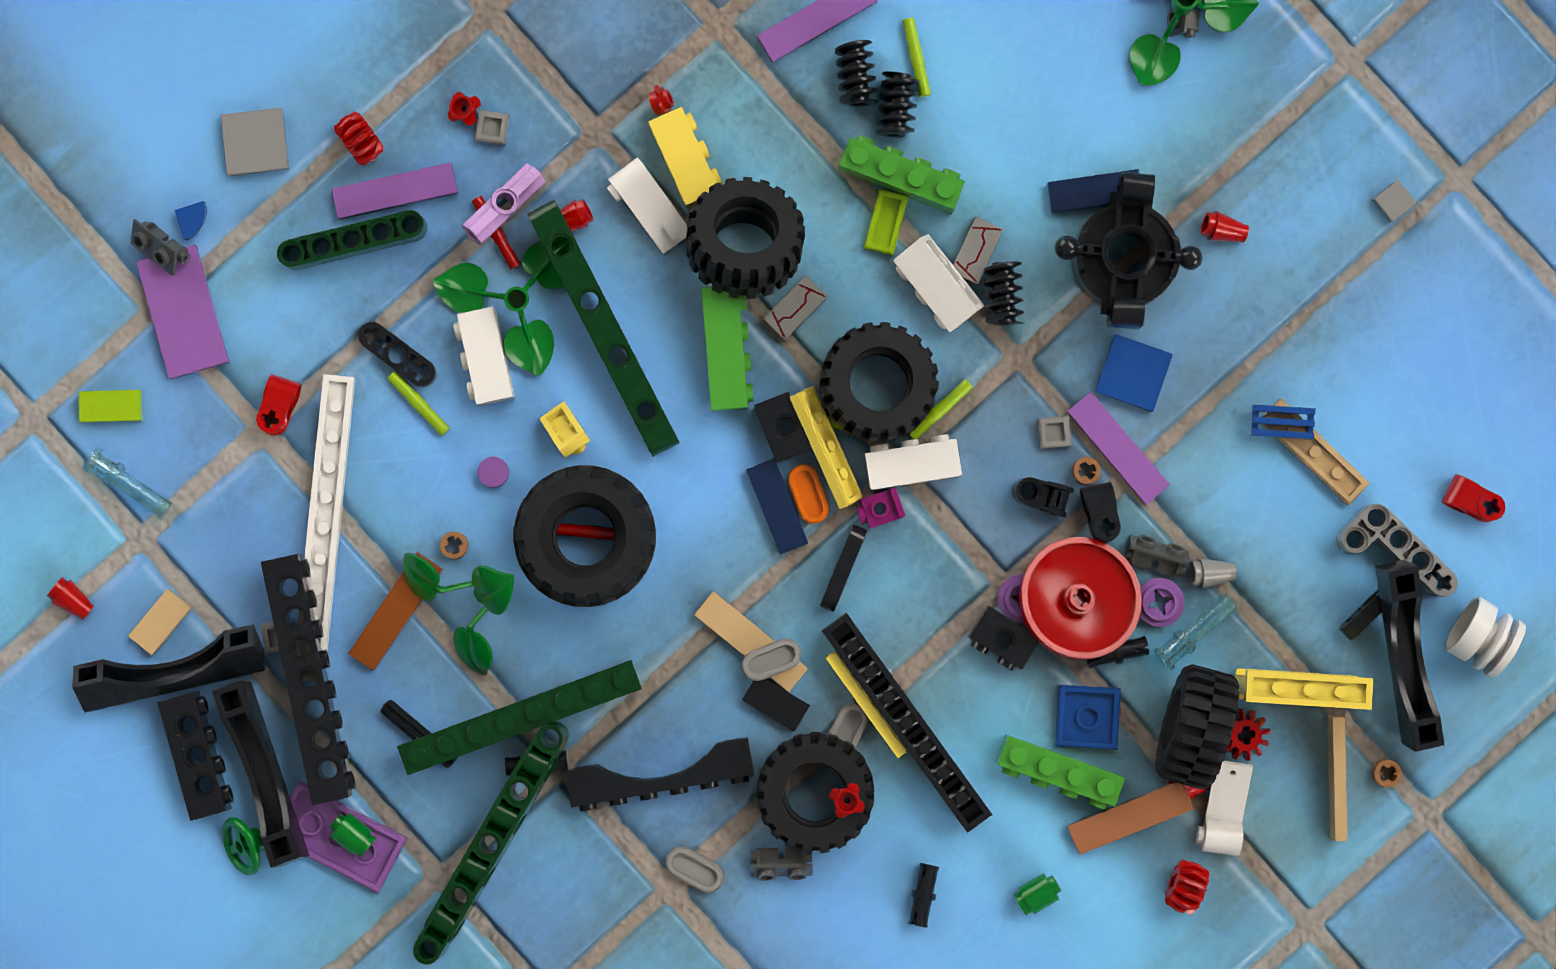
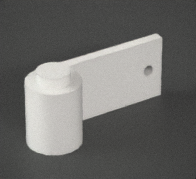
M638 158L608 179L611 184L607 187L616 202L622 199L627 204L662 254L686 238L687 224Z
M1230 761L1222 762L1221 770L1210 787L1203 826L1197 827L1196 844L1201 846V851L1232 856L1240 855L1243 844L1242 821L1253 765Z

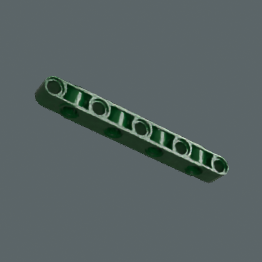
M552 200L527 213L652 457L679 444L680 442L556 201ZM557 238H566L570 243V249L564 255H558L553 251V243ZM592 292L597 295L599 302L595 309L586 310L582 307L581 298L585 293ZM615 347H621L626 351L627 359L621 365H615L609 359V353ZM643 402H649L655 407V414L650 419H643L637 413L638 406Z
M551 722L541 727L520 757L414 944L413 955L419 963L428 965L441 958L468 918L567 744L569 732L562 723ZM548 729L555 730L558 733L559 741L557 745L550 744L547 741L546 732ZM521 782L527 786V797H520L516 793V783ZM486 836H492L496 839V850H491L486 846ZM455 889H462L466 893V902L462 903L456 899ZM425 941L432 942L435 945V955L426 952L424 948Z

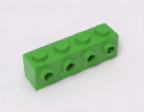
M858 135L857 139L850 137L839 165V171L895 193L909 196L908 198L947 213H953L965 183L964 180L959 179L961 176L959 173L946 168L942 172L931 168L932 163L915 157L914 161L902 157L903 152L893 147L886 146L885 150L874 146L875 141Z
M701 287L711 411L748 409V402H754L753 384H746L745 373L746 371H751L750 353H744L743 341H749L748 322L741 323V310H746L745 295H738V299L731 298L729 293L725 291L719 294L713 291L712 287Z
M1005 734L995 762L997 765L1002 766L1001 772L1019 778L1020 773L1032 777L1030 780L1032 784L1047 789L1050 783L1061 787L1060 794L1077 799L1078 794L1089 797L1088 804L1105 810L1107 804L1116 806L1125 781V777L1007 734Z

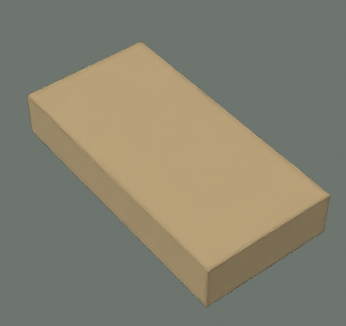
M167 589L128 637L152 656L193 608L171 589Z

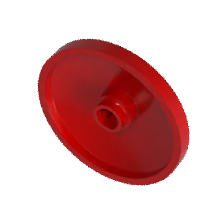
M1071 537L1048 545L1031 560L1021 579L1019 606L1027 629L1045 649L1066 659L1092 660L1113 652L1131 636L1141 614L1142 595L1136 573L1121 553L1110 545L1096 539Z

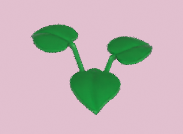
M1171 0L1170 6L1175 14L1162 39L1153 34H1146L1137 38L1131 46L1129 60L1138 83L1142 86L1157 85L1167 80L1177 70L1181 59L1180 49L1175 44L1167 43V39L1180 16L1190 14L1196 5L1199 9L1205 10L1204 19L1210 28L1218 32H1231L1245 22L1249 15L1258 7L1259 2L1257 0H1203V4L1202 0Z
M557 238L553 243V251L558 255L566 254L570 249L569 241L566 238ZM541 241L529 247L523 256V269L530 275H533L523 288L512 287L505 294L485 291L488 285L487 275L481 267L472 263H460L434 278L433 284L439 297L447 306L459 313L482 309L484 304L483 296L504 300L509 310L518 312L522 325L512 327L505 335L503 347L507 357L515 365L536 376L541 375L545 371L553 355L554 335L549 325L542 320H534L527 324L523 309L529 303L527 291L537 280L542 287L547 289H556L564 285Z
M411 553L404 554L403 566L407 583L413 593L425 601L435 599L436 592L445 593L474 587L473 593L475 598L484 606L467 625V630L462 627L455 629L453 642L458 656L470 669L479 674L487 675L492 665V650L487 640L480 633L474 631V626L487 610L496 615H500L507 610L512 597L514 575L502 573L487 566H478L472 572V581L442 587L438 585L440 582L438 572L429 562Z

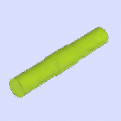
M914 17L906 18L902 22L914 76L920 80V83L916 84L919 97H927L931 95L915 20Z
M394 371L387 378L407 402L441 436L450 430V427L397 371Z
M964 379L929 411L926 418L915 430L907 434L913 440L918 439L973 389V386Z

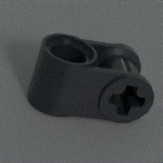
M1033 477L1022 478L1015 482L1012 487V495L1016 502L1039 509L1044 513L1066 518L1067 513L1065 509L1069 494L1073 493L1074 488ZM1026 482L1032 484L1035 489V494L1030 500L1024 499L1020 493L1021 486Z
M1107 482L1080 488L1081 501L1092 537L1104 543L1112 541L1119 535L1121 530L1112 483ZM1102 520H1105L1106 525H1112L1113 530L1108 532V536H1106L1105 532H1099L1098 527L1103 524Z

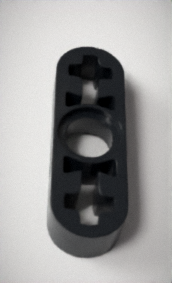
M369 322L361 327L358 337L362 346L410 382L419 387H427L435 381L437 375L435 366L382 325L376 322ZM376 329H379L378 336L385 342L388 341V337L393 339L385 346L382 354L378 352L383 348L381 345L374 341L370 344L367 343L369 337L366 333L368 330L374 332ZM395 346H402L406 351V358L401 363H393L389 358V352ZM413 355L417 357L413 363L418 367L428 366L426 371L429 374L428 379L421 378L417 381L415 378L418 374L410 367H408L407 372L403 371V368L410 364Z
M853 524L820 607L834 612L866 536V529Z
M1378 589L1340 626L1339 630L1349 640L1357 637L1382 613Z

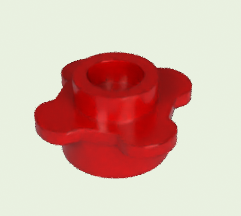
M656 85L654 86V91L648 94L651 108L657 116L672 111L671 107H674V101L668 89L665 90L663 87L659 88Z
M461 92L455 93L449 105L448 118L452 122L457 120L463 121L467 126L475 124V114L477 108L481 106L480 99L476 96L467 97ZM464 106L467 107V110L465 112L462 111V108Z
M849 783L845 788H834L831 790L830 799L835 803V815L837 817L845 818L847 814L861 813L864 810L865 804L860 800L858 794L860 788L857 784ZM849 798L850 802L845 803L844 799Z

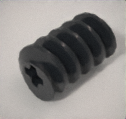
M870 40L850 41L835 48V54L842 56L836 60V66L843 68L837 73V78L844 80V82L838 85V90L845 93L839 97L842 104L861 107L878 103V100L869 98V95L877 92V88L868 86L869 82L876 80V76L867 74L868 70L875 68V64L868 63L865 60L874 55L872 51L864 49L865 46L873 43Z
M885 71L882 72V75L889 79L883 80L880 86L887 91L879 94V98L886 102V104L878 106V111L885 116L877 118V123L885 128L877 129L876 134L885 137L902 138L908 133L915 132V129L908 126L907 122L916 120V116L909 114L908 110L917 108V104L909 101V98L918 96L919 92L910 89L911 85L919 84L920 80L912 77L910 74Z
M995 262L991 266L984 268L983 273L992 277L984 281V286L993 289L984 294L986 299L993 301L985 306V310L994 313L986 317V323L995 326L1024 324L1016 320V317L1024 314V311L1015 308V305L1024 302V299L1014 294L1023 290V286L1014 284V280L1022 278V274L1013 271V268L1022 265V262Z

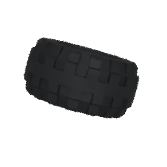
M577 465L549 474L530 489L516 515L513 527V542L520 568L538 591L561 604L574 607H594L618 600L629 593L641 581L653 559L656 547V527L648 502L632 482L607 468L594 465ZM582 507L594 508L604 513L611 521L615 535L610 553L602 561L587 566L569 561L562 554L557 543V529L562 519L569 512Z

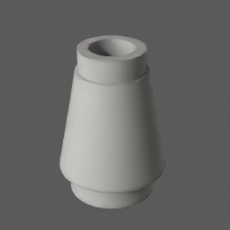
M1198 558L1189 564V581L1192 586H1198L1199 589L1234 581L1236 579V567L1233 562L1228 563Z

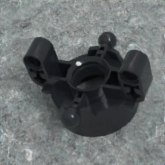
M1122 172L1118 178L1117 191L1110 192L1109 206L1094 213L1081 227L1075 238L1062 236L1055 244L1057 256L1064 260H1071L1074 278L1083 293L1092 301L1101 305L1100 314L1107 315V327L1140 329L1144 323L1145 305L1156 299L1168 288L1176 277L1179 266L1181 265L1187 270H1195L1201 265L1203 260L1202 253L1197 247L1186 246L1181 250L1179 237L1176 236L1169 222L1160 213L1152 209L1155 190L1154 174ZM1120 235H1132L1143 242L1147 252V259L1141 270L1136 273L1125 274L1112 267L1108 259V248L1114 238Z

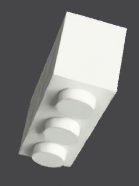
M929 234L919 238L893 260L897 265L896 270L905 281L909 280L914 286L916 297L922 304H928L935 313V321L941 328H947L949 332H952L985 306Z
M492 306L457 314L458 322L454 323V330L457 341L462 340L465 352L460 353L464 371L469 370L471 382L467 383L470 400H476L478 406L515 399L496 309Z
M946 434L930 437L931 443L920 445L918 439L900 442L901 448L889 449L888 444L871 446L870 453L864 454L870 491L962 476L957 440H949V435Z

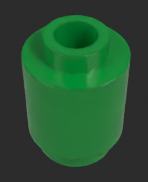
M350 812L346 817L340 813L329 827L333 831L329 837L353 855L355 853L359 857L366 852L376 839L371 834L372 830Z
M1042 873L1019 887L1020 891L1015 893L1014 897L1027 916L1032 912L1036 914L1060 900L1057 894L1062 890L1053 875L1047 878Z

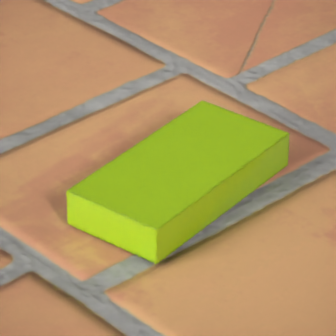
M879 189L864 249L890 256L894 255L909 196Z
M142 390L79 391V422L143 421Z

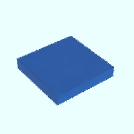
M1115 334L1095 393L1153 412L1173 354Z
M1058 685L1055 746L1118 750L1121 688Z

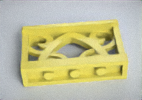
M1242 668L1235 670V678L1240 686L1238 690L1240 692L1239 699H1243L1245 702L1372 710L1373 678Z

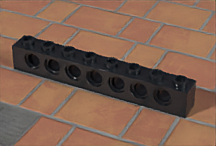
M294 554L262 561L261 567L312 805L348 798L353 795L352 789H356L353 771H347L345 759H349V750L346 740L341 741L339 729L343 728L340 711L334 710L332 699L337 697L334 681L328 680L326 668H330V661L327 650L321 649L319 638L324 637L320 619L315 620L313 608L317 607V599L314 589L309 590L307 578L311 577L308 560L302 559V554ZM290 578L298 584V591L294 596L286 595L283 590L284 582ZM294 609L301 610L305 617L303 624L299 627L294 626L289 619L290 613ZM301 639L307 640L311 645V651L306 657L300 656L296 651V644ZM307 669L313 670L317 675V683L313 687H308L303 683L302 676ZM312 700H318L324 706V712L320 717H314L309 712V704ZM319 730L326 731L330 736V743L327 747H320L315 741V735ZM324 761H331L336 765L337 772L334 777H326L322 773L321 767Z
M844 613L822 629V633L968 833L993 815L849 615Z

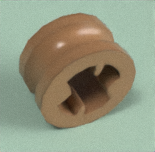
M1084 457L1074 463L1072 474L1078 483L1088 485L1099 479L1101 468L1095 459ZM1083 462L1086 466L1092 465L1095 471L1091 472L1094 476L1091 479H1088L1087 476L1080 477L1078 470H1082L1079 466Z
M451 531L446 533L440 541L441 552L450 559L461 558L468 551V540L460 532ZM453 536L454 540L460 538L462 544L459 546L460 552L454 554L453 550L449 553L446 548L450 544L448 539Z
M1381 759L1373 765L1371 775L1375 783L1389 788L1399 783L1402 771L1396 762ZM1382 766L1386 768L1392 766L1394 771L1390 773L1394 774L1391 780L1386 778L1381 780L1379 775L1383 773L1379 771Z

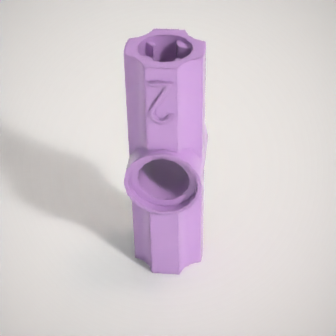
M528 163L524 165L503 187L497 189L492 197L462 225L466 235L479 245L485 242L505 221L512 218L515 212L545 184L546 181L541 173ZM501 198L507 199L511 203L512 208L501 210L496 205V200Z

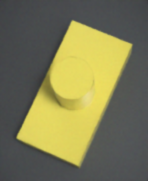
M564 401L539 418L565 458L570 454L577 455L583 452L586 448V443L590 441Z

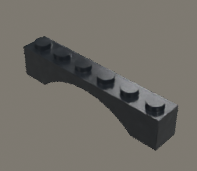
M1406 560L1377 565L1375 570L1401 743L1415 752L1444 746L1441 717L1431 692L1422 654L1420 609L1423 595L1419 568L1417 565Z
M254 624L223 631L212 643L202 650L172 662L154 665H132L102 659L73 666L72 688L84 713L265 671L264 648Z
M238 681L212 691L220 718L238 751L249 779L258 813L261 840L270 867H282L309 857L310 855L252 682Z
M748 737L717 742L708 754L692 766L663 777H629L610 771L599 764L570 768L565 770L571 808L579 806V811L582 812L597 809V803L609 801L610 806L628 803L627 798L639 796L640 801L658 798L657 792L670 790V795L689 792L688 787L700 785L701 790L719 787L718 781L730 779L731 784L748 782V776L754 775V768Z

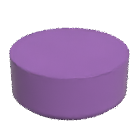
M488 457L480 463L478 477L488 487H500L509 477V467L501 458Z

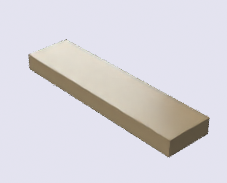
M1282 398L1273 405L1290 407ZM1267 412L1263 416L1265 418L1304 420L1298 414ZM1262 424L1267 430L1306 432V427ZM1314 429V439L1312 440L1276 437L1346 505H1350L1370 484Z
M714 591L694 614L744 656L752 650L776 642ZM799 662L794 668L771 676V678L790 692L808 668Z
M1327 716L1329 839L1333 841H1346L1348 839L1345 719L1341 716Z

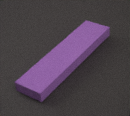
M817 0L757 35V38L771 62L774 63L876 4L878 0Z
M450 162L333 188L332 193L337 216L341 220L458 194L453 166Z
M1089 392L1067 411L1070 417L1145 505L1170 486L1092 392Z

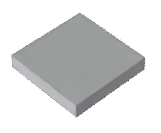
M282 108L221 114L228 176L290 169Z

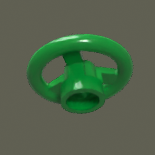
M228 818L222 827V840L226 853L238 871L244 875H254L260 868V851L264 850L260 831L255 827L250 829L239 818ZM232 827H234L235 838H236V839L234 840V844H233V842H232V837H231V829H232ZM238 854L243 856L250 866H247Z

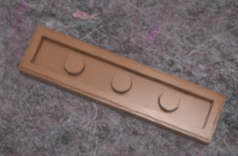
M1173 782L1115 807L1071 823L1067 827L1081 855L1194 809V806L1185 786Z

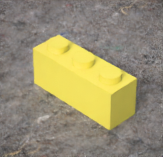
M680 107L648 122L687 209L697 204V198L702 192L706 191L709 193L710 186L716 183L723 185L717 169L713 168L710 170L706 158L710 157L704 141L698 142L693 133L698 128L691 112L685 114L683 108Z

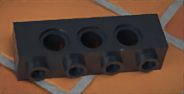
M194 691L157 702L190 821L232 809L231 803L234 802V796L230 785H225L222 774L226 772L225 763L222 756L216 753L214 743H217V735L213 725L209 726L206 714L209 713V706L205 696H201L199 691ZM187 716L193 718L196 722V729L192 734L186 732L183 728V721ZM195 746L200 747L204 751V759L201 763L195 762L191 757V751ZM203 776L209 777L213 783L212 790L209 793L202 791L199 782Z

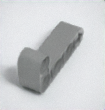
M1371 504L1364 506L1337 534V546L1344 553H1361L1375 541L1395 561L1406 560L1412 563L1414 554L1417 552L1422 554L1425 562L1423 567L1419 569L1421 587L1432 596H1449L1457 588L1458 581L1455 574L1384 505ZM1373 509L1378 511L1381 516L1380 523L1376 527L1372 526L1368 521V514ZM1351 531H1354L1359 536V544L1355 548L1349 547L1346 541L1347 535ZM1394 531L1399 532L1403 538L1402 544L1398 548L1393 547L1390 543V536ZM1431 572L1435 577H1444L1445 579L1442 583L1445 587L1436 588L1438 581L1433 576L1424 577V575Z

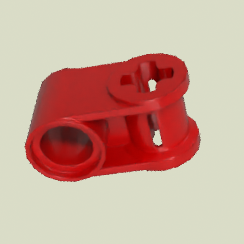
M274 374L270 375L256 417L257 425L262 431L272 436L281 435L285 432L293 409L298 402L302 384ZM275 414V417L279 419V423L277 425L272 424L270 427L266 419L267 417L272 418Z
M1458 474L1454 475L1441 501L1447 507L1467 514L1481 522H1491L1501 518L1506 509L1505 502L1501 496ZM1491 501V508L1494 509V512L1486 514L1487 509L1483 504Z

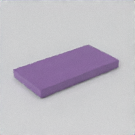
M196 245L186 247L190 258L185 264H176L174 276H171L150 258L136 261L169 379H175L230 363Z
M298 781L290 799L310 855L309 857L379 893L408 837L337 800L312 805L308 785ZM350 812L372 830L371 834L376 837L361 857L355 853L353 855L329 837L333 832L329 827L340 813L346 817Z

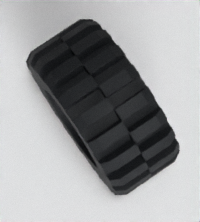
M743 177V181H736L735 178L725 180L724 185L716 183L710 186L709 193L706 191L702 192L697 198V204L692 205L687 222L685 249L686 256L690 259L689 265L694 273L699 272L698 279L704 285L710 283L712 284L713 291L719 294L725 291L729 293L731 298L738 299V295H746V299H756V295L759 293L767 296L773 293L774 287L781 289L787 284L788 278H792L796 273L802 255L805 227L803 226L804 218L801 211L796 210L797 203L790 196L786 198L785 191L780 187L772 188L770 187V182L762 179L760 182L752 181V177ZM747 223L763 229L771 237L773 243L759 252L741 253L725 246L719 240L717 234L729 225Z
M872 322L865 323L861 328L856 329L854 327L847 331L842 338H839L828 352L820 371L819 393L822 394L821 403L824 411L828 410L831 415L829 419L832 423L840 425L843 428L842 432L850 436L853 434L858 437L859 441L866 443L868 440H874L875 443H885L891 439L895 441L915 430L932 409L939 387V381H936L938 373L937 364L932 363L931 357L933 354L929 347L924 348L920 344L922 339L916 334L912 337L906 333L907 328L900 325L898 328L890 327L889 322H881L880 325H873ZM880 355L890 358L905 373L907 379L905 396L898 405L889 410L875 411L866 408L855 399L851 392L850 375L852 369L860 360L867 356Z
M1195 664L1185 666L1181 670L1167 704L1156 750L1155 771L1162 779L1197 789L1209 788L1215 782L1230 744L1238 710L1240 694L1238 690L1240 686L1238 680L1233 675Z
M811 732V734L806 735L801 733L793 736L788 741H783L766 759L757 782L756 800L764 825H768L771 829V834L776 839L780 838L783 840L787 847L791 849L794 847L800 848L804 853H811V851H820V854L827 853L832 848L837 847L840 849L847 845L850 839H855L861 833V829L870 818L874 805L873 776L870 767L866 763V759L847 740L843 741L837 735L830 733L829 735L820 734V732ZM813 763L829 766L841 777L844 788L849 783H855L859 786L858 794L860 800L864 802L865 808L861 813L847 814L845 818H839L834 814L830 818L821 821L804 819L797 815L789 805L786 794L788 781L793 773L802 766ZM845 798L844 802L849 803L850 799Z

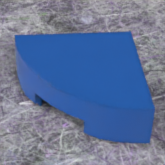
M201 201L174 210L184 240H189L197 235L207 216L206 202Z

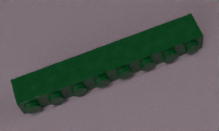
M632 660L398 745L397 748L408 776L641 690L642 688Z

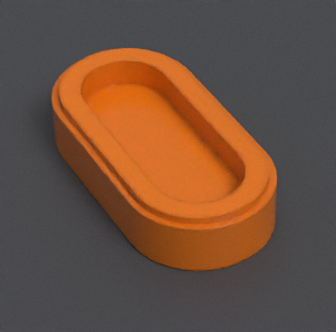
M802 464L794 467L789 473L788 484L799 514L807 523H820L825 520L829 513V504L816 470L809 465Z

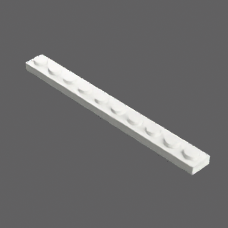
M323 374L304 559L308 560L311 577L307 578L309 590L314 589L317 599V607L313 608L315 620L320 619L323 627L324 637L319 638L321 649H326L328 652L356 378ZM299 610L297 627L301 626L305 619L301 610ZM301 639L296 644V651L300 656L306 657L311 651V645L307 640ZM307 669L303 673L302 680L317 682V675L313 670Z

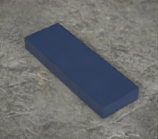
M1139 169L1048 182L1051 212L1058 213L1109 205L1110 192L1117 191L1118 178L1122 172L1139 173Z
M773 458L746 469L780 555L808 544L775 459Z

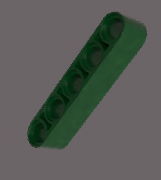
M402 211L288 239L279 245L277 258L287 268L301 270L418 241L426 235L427 223L416 211ZM411 218L418 219V230L414 233H407L405 231V223ZM388 226L390 230L389 236L382 241L376 240L375 232L377 228ZM351 233H358L360 236L359 244L356 247L348 248L345 244L346 237ZM322 240L329 241V251L324 255H317V244ZM291 248H299V259L289 263L286 259L287 252Z

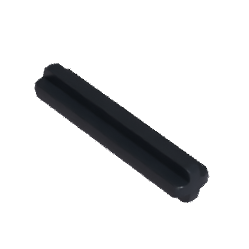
M388 700L380 710L382 715L412 740L431 734L429 730L393 700ZM457 758L448 760L441 764L444 767L449 768L453 765Z

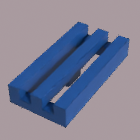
M1252 405L1251 436L1312 440L1314 439L1313 427H1315L1314 415L1316 408ZM1259 412L1307 415V420L1259 417ZM1258 424L1306 427V432L1258 429Z

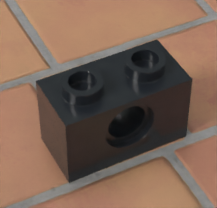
M789 392L754 405L776 463L811 450L810 442L790 400ZM783 418L790 419L794 423L793 432L789 435L780 434L776 429L779 420Z
M987 605L967 636L973 640L970 646L985 655L990 650L1000 656L997 662L1013 671L1015 666L1022 670L1038 644L1029 630ZM1000 631H1006L1011 638L1009 646L1004 649H999L994 642L996 634Z

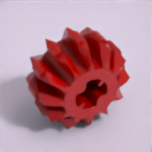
M354 111L349 115H345L340 119V122L334 125L336 135L358 164L364 166L368 162L374 161L383 152L381 141L359 113Z
M1239 708L1236 713L1237 719L1235 718L1230 744L1226 752L1233 749V759L1237 760L1242 753L1244 760L1250 761L1251 750L1255 755L1261 756L1262 751L1258 745L1269 746V741L1261 738L1262 735H1268L1271 732L1269 728L1260 729L1266 721L1264 717H1259L1255 720L1256 711L1249 710L1245 717L1244 710ZM1245 726L1244 729L1250 731V736H1247L1245 738L1246 742L1243 743L1242 739L1237 738V734L1241 733L1242 727Z
M1180 861L1175 866L1167 883L1168 886L1165 891L1166 905L1180 913L1193 914L1199 908L1201 901L1204 900L1209 883V871L1193 861Z

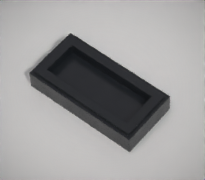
M768 679L753 680L742 698L744 702L792 731L796 730L810 707L809 704Z

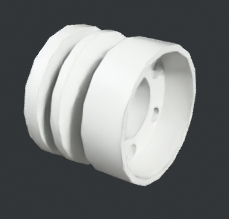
M1477 596L1464 609L1451 629L1445 644V651L1464 662L1475 654L1473 668L1476 670L1483 669L1484 675L1489 678H1495L1517 653L1525 635L1526 623L1517 619L1513 621V617L1509 613L1503 614L1496 620L1498 607Z

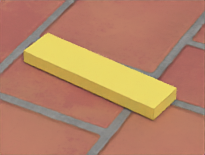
M814 386L790 396V400L839 509L845 508L863 498Z
M833 651L826 656V660L896 757L900 758L904 755L907 749L837 652Z

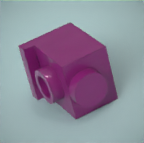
M896 487L860 499L862 506L856 507L862 525L868 523L870 529L905 517ZM877 503L885 505L886 511L884 514L878 515L875 513L874 506Z

